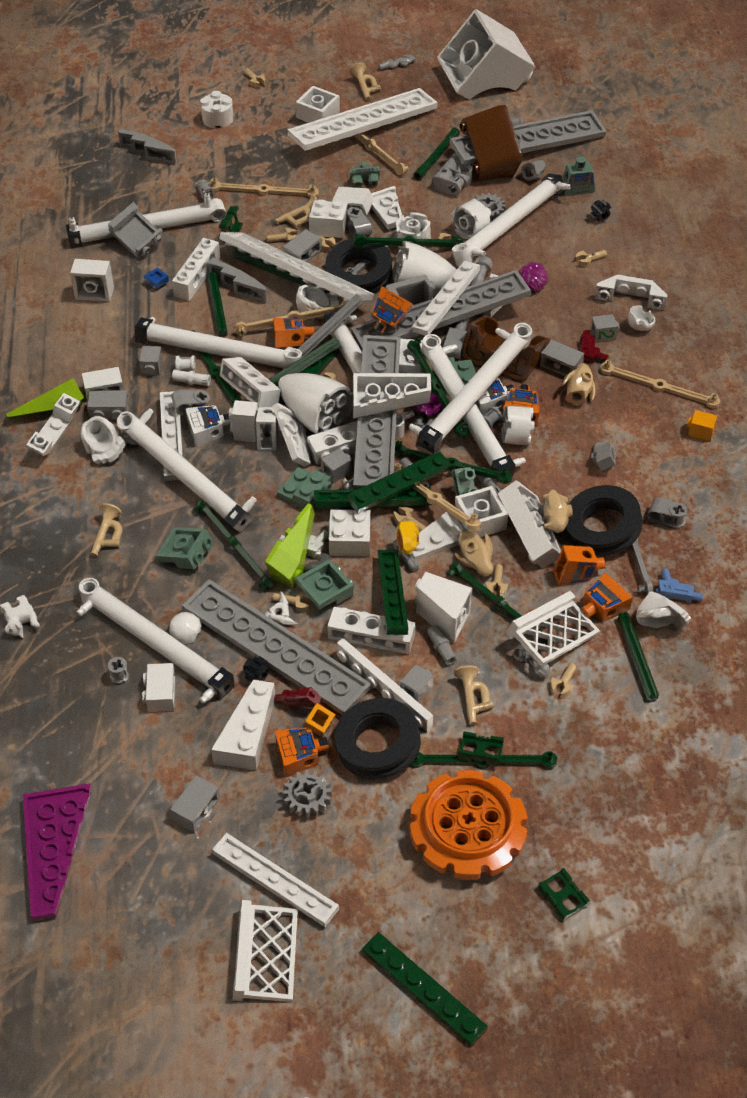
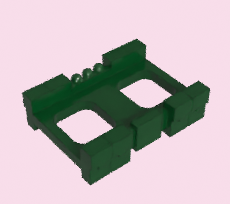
M230 206L227 215L219 224L222 232H226V228H228L229 232H240L243 223L238 221V206ZM233 215H234V218H235L234 224L232 223Z
M463 732L458 760L471 762L474 759V761L478 762L486 761L488 765L499 766L504 743L503 737L491 736L489 739V737L485 738V736L481 737L480 735L476 737L477 733ZM473 744L477 746L475 752L463 750L464 745ZM486 748L499 749L498 755L485 754Z
M564 868L545 881L539 882L537 886L538 891L545 900L548 898L553 908H556L555 912L563 922L580 909L590 906V900L582 890L579 891L576 884L572 882V877ZM556 878H560L566 886L558 892H554L548 885L549 882ZM570 896H574L580 903L573 910H568L562 903L563 900Z

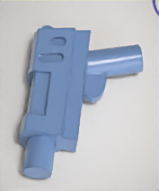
M669 569L661 570L663 580L659 579L656 593L670 600L686 601V603H691L692 600L702 602L703 594L694 592V585L679 583L677 579L670 577Z

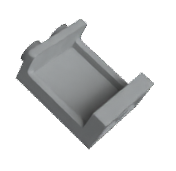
M134 202L108 223L109 232L137 258L141 255H146L150 247L154 244L157 245L162 240L163 230L161 228L157 230L138 211V206Z
M426 275L386 285V289L411 302L413 305H417L433 299L434 284L432 281H429Z

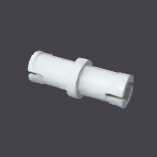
M175 369L172 373V381L208 387L211 382L209 374Z

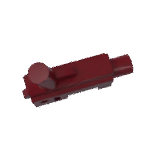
M584 330L580 338V352L584 353L583 362L594 363V359L608 360L609 355L600 353V348L595 347V336H591L589 330Z
M312 687L300 688L299 690L286 689L283 690L282 694H276L274 697L276 703H283L289 708L301 706L314 708L315 704L318 703L327 709V707L320 703L321 697Z

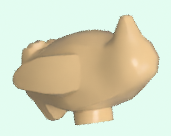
M580 363L562 381V385L567 383L565 400L574 406L584 403L588 395L590 401L595 396V383L591 369L587 364Z
M551 490L549 494L543 495L541 500L543 515L546 521L544 528L559 533L567 526L569 517L573 516L572 506L566 504L568 502L567 497L560 495L556 490Z
M461 531L458 543L463 557L455 553L456 558L464 566L475 569L479 575L483 577L492 576L493 564L491 556L493 544L488 534L485 533L486 541L484 542L475 531Z

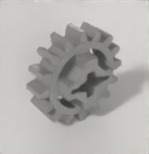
M481 193V196L475 195V198H471V200L476 199L490 209L491 222L505 212V201H502V197L497 198V194L493 196L490 193L486 195Z
M305 770V775L296 772L297 778L290 776L289 783L284 784L283 799L285 807L289 806L291 813L297 811L298 817L302 813H305L307 818L310 817V813H314L317 817L318 810L325 812L326 805L331 804L332 789H330V782H325L324 775L317 777V771H314L312 775L309 774L308 770Z

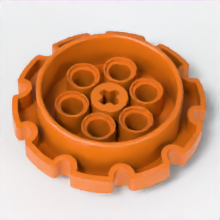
M461 770L457 771L456 777L443 774L427 784V793H419L416 796L410 812V819L415 821L410 823L411 840L417 851H425L423 860L441 874L450 870L454 873V878L461 880H479L483 872L488 873L490 876L501 873L511 866V855L519 856L521 854L527 837V829L522 827L527 824V813L521 799L512 797L513 789L507 783L495 776L485 779L480 771ZM442 826H449L450 828L444 829ZM479 839H487L488 841L483 842ZM457 842H464L465 844L459 845Z

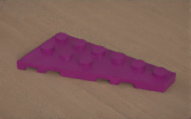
M91 783L23 794L32 922L57 917L90 798Z

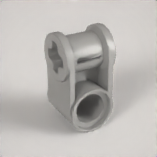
M359 207L349 208L347 211L349 217L347 227L350 229L353 237L357 233L364 236L371 235V223L367 220Z
M180 389L171 394V399L176 413L184 415L186 414L185 408L205 406L209 402L210 396L203 390Z
M656 497L651 504L647 518L653 523L681 529L686 524L685 516L688 509L682 503Z

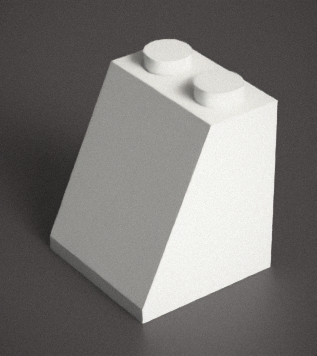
M425 572L422 579L419 578L415 585V590L417 591L414 600L417 603L416 612L431 626L437 625L443 636L455 644L470 614L472 588Z

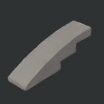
M119 130L120 146L130 147L134 153L145 154V159L170 164L177 163L176 150L164 142L134 131Z
M210 259L208 262L209 272H215L217 278L221 279L222 285L234 288V294L267 303V288L260 282L233 266Z

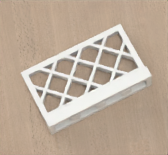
M569 591L514 620L505 634L510 639L516 638L540 666H543L597 636L600 630L574 603L573 600L576 596ZM571 609L575 613L576 618L567 616V611ZM553 618L562 620V626L554 624ZM567 622L576 624V629L567 627ZM581 625L587 627L591 632L581 631ZM538 626L548 628V633L538 631ZM552 629L561 631L562 637L552 635ZM566 633L576 635V640L566 639ZM523 634L533 635L534 641L527 640ZM538 637L548 639V645L538 643ZM552 641L562 643V648L552 647ZM538 649L547 651V656L543 658L537 652Z
M242 900L239 910L233 1001H242L243 998L292 1002L298 909L251 905V901ZM255 913H264L269 920L260 925L254 919ZM281 915L292 916L291 924L286 928L277 920ZM271 923L281 931L273 938L264 930ZM258 933H261L268 941L260 948L253 942V937ZM283 935L290 941V946L285 950H282L275 942ZM270 945L279 953L271 961L262 952ZM257 955L266 963L258 971L251 964V960ZM282 957L289 964V968L283 973L274 965ZM269 967L278 976L271 983H268L261 975ZM256 978L265 986L260 992L249 991V984ZM281 980L288 987L287 994L277 993L273 986Z

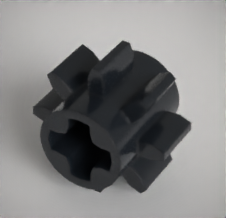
M604 199L602 201L597 200L591 206L592 212L590 215L598 222L600 220L604 221L609 218L611 214L609 209L612 207Z
M256 656L248 658L243 665V670L246 674L244 678L250 682L253 680H265L270 671L266 665L268 661L261 656L258 658Z

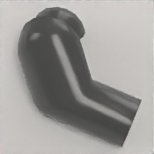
M322 553L319 561L310 562L304 566V572L331 558L330 555Z

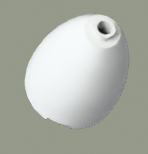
M403 241L402 245L404 248L403 250L399 249L393 267L394 283L426 275L429 281H432L434 284L432 297H435L457 269L435 252L420 245Z
M309 373L288 374L279 380L280 394L286 406L294 412L297 420L314 434L339 427L345 417H349L351 414L353 393L346 385L336 380Z

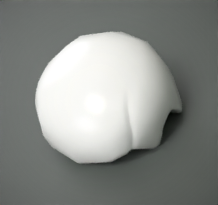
M633 306L629 310L628 323L635 330L648 331L655 325V317L651 314L650 310L644 312L642 306Z
M189 612L176 614L171 619L169 634L182 644L193 643L197 635L201 633L200 619Z

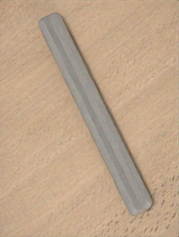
M358 294L353 296L298 348L302 352V357L312 351L363 303V299Z

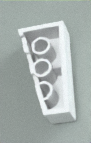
M353 373V418L430 402L431 374Z
M517 480L501 490L498 495L529 553L530 561L544 569L558 559L561 550L553 531L544 528L546 521L538 496Z
M258 680L251 682L211 749L213 764L257 771L275 702L274 683Z

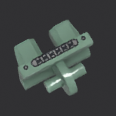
M362 160L360 166L350 169V182L353 183L355 188L363 186V181L367 180L370 186H377L380 167L366 165L365 160Z
M469 467L451 470L454 486L451 489L452 492L456 491V496L478 490L474 486L473 481L475 478L474 469Z

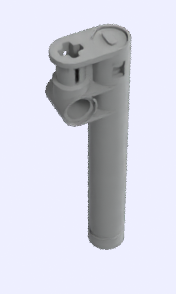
M454 152L431 179V184L439 191L458 196L461 193L462 187L469 186L472 183V167L469 164L462 165Z

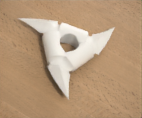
M281 591L280 602L272 606L264 615L278 623L286 625L298 624L289 618L288 602ZM279 610H282L281 615H276Z

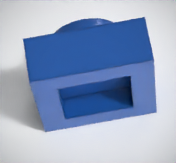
M158 267L144 275L145 281L155 289L169 282V276Z

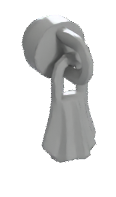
M522 645L515 647L513 651L514 658L520 662L528 661L538 678L543 679L549 675L550 668L548 664L540 666L535 659L533 661L530 659L533 657Z

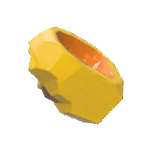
M414 521L400 522L396 530L399 550L401 553L411 554L416 550L417 545L420 544L418 526Z

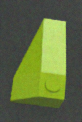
M72 378L6 413L7 417L53 410L54 405L63 393L79 400L80 404H82L81 400L84 396L76 381Z
M308 503L295 519L294 527L292 529L288 528L285 531L286 536L284 540L276 542L265 560L272 579L292 588L296 584V577L303 574L315 515L311 504Z

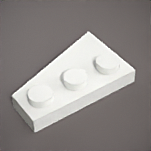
M395 186L371 193L373 198L371 209L388 230L395 228L397 219L402 216Z
M445 512L419 533L420 544L413 550V554L418 561L459 545L460 532L464 528L457 518Z

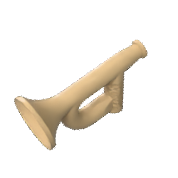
M355 63L350 67L349 74L354 78H358L365 101H370V93L380 91L381 87L372 75L365 74L367 66L364 63ZM365 81H369L372 87L367 88Z
M311 194L307 204L279 218H275L277 225L287 221L293 227L299 229L301 225L309 222L313 202L318 200L316 196ZM300 214H306L304 217L300 219H294V217Z
M102 503L99 506L103 520L93 544L92 552H90V555L93 557L98 556L101 547H119L122 526L113 519L121 517L122 511L115 505ZM113 528L112 539L104 540L107 530Z
M465 665L456 668L454 675L460 678L464 684L468 723L470 726L477 725L476 713L493 709L494 705L490 700L488 687L482 682L473 681L474 677L479 674V668L473 665ZM474 690L480 691L482 703L475 704Z

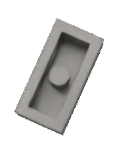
M305 229L289 243H286L283 246V251L305 262H309L322 251V238Z
M551 340L541 352L540 366L566 376L571 371H574L577 365L583 363L584 353Z
M127 390L89 391L87 407L89 418L101 416L107 420H117L122 412L129 410Z
M196 775L191 782L189 781L185 785L181 796L172 802L170 806L172 821L195 833L220 800L219 787Z

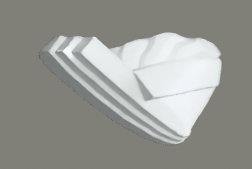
M311 284L300 286L296 295L299 313L340 305L336 296L330 293L326 294L323 290Z
M94 416L81 426L80 436L86 454H91L96 464L110 463L116 460L119 454L123 452L122 449L126 446L124 440L119 436L121 430L101 416Z
M652 591L648 593L638 606L636 620L639 624L652 628H660L673 623L679 629L680 627L687 626L691 621V617L684 609L665 596Z

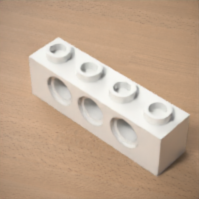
M206 238L201 240L172 280L174 297L187 301L192 299L209 273L208 262L210 259L217 261L220 259L219 242Z
M242 357L222 359L220 376L250 402H257L258 408L272 407L278 403L281 389Z
M358 421L307 437L308 450L316 465L321 464L323 457L339 448L348 455L356 452Z
M333 607L327 626L328 639L340 641L344 638L348 643L410 655L415 637L416 622L407 620L408 635H386L384 615L380 616L368 612Z

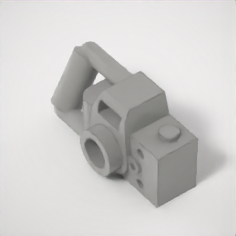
M597 442L594 444V452L591 453V459L601 471L616 465L614 445L611 442Z

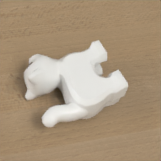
M25 595L16 598V601L19 603L16 607L12 608L9 602L0 605L7 621V625L4 628L6 634L23 638L22 624L30 622L34 628L40 626L37 616Z

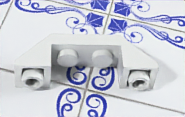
M615 275L598 282L596 285L595 299L612 302L614 292L649 298L647 308L665 311L668 295L653 280Z
M63 393L54 405L52 416L39 433L35 431L26 447L42 456L49 454L69 427L80 401Z

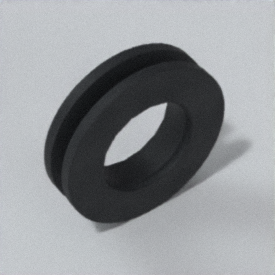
M354 238L344 240L335 245L326 257V272L372 293L380 291L382 286L385 287L388 284L393 271L391 253L386 246L365 245L358 248L353 242ZM354 259H367L376 264L373 270L361 275L349 274L342 269L346 263Z
M613 485L595 486L580 492L568 504L572 506L573 516L569 517L566 526L570 542L573 546L593 548L596 556L612 555L625 550L637 540L641 533L643 520L639 502L631 492L624 488ZM601 509L616 510L623 515L622 521L615 528L608 531H592L584 526L586 518L591 513Z
M374 698L360 702L345 712L336 726L335 744L341 762L350 772L363 778L382 779L400 773L414 761L420 749L421 736L416 717L406 705L393 699ZM387 724L399 730V737L396 743L381 752H367L361 750L356 745L359 735L373 725Z

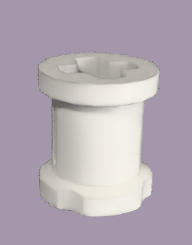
M176 356V370L195 371V356H191V358Z

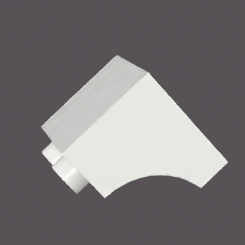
M477 9L472 12L437 56L456 93L469 100L491 88L505 87L516 91L523 82L530 79L536 67L513 31Z

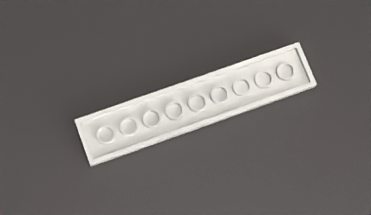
M418 88L288 129L287 135L305 151L311 150L312 148L364 133L383 125L429 112L438 107V102Z
M220 233L219 239L225 241L226 245L238 247V251L250 253V256L256 259H263V262L266 264H274L278 270L288 271L293 277H301L306 283H314L318 289L329 290L331 295L341 296L346 302L356 294L363 299V303L373 299L374 293L245 233Z

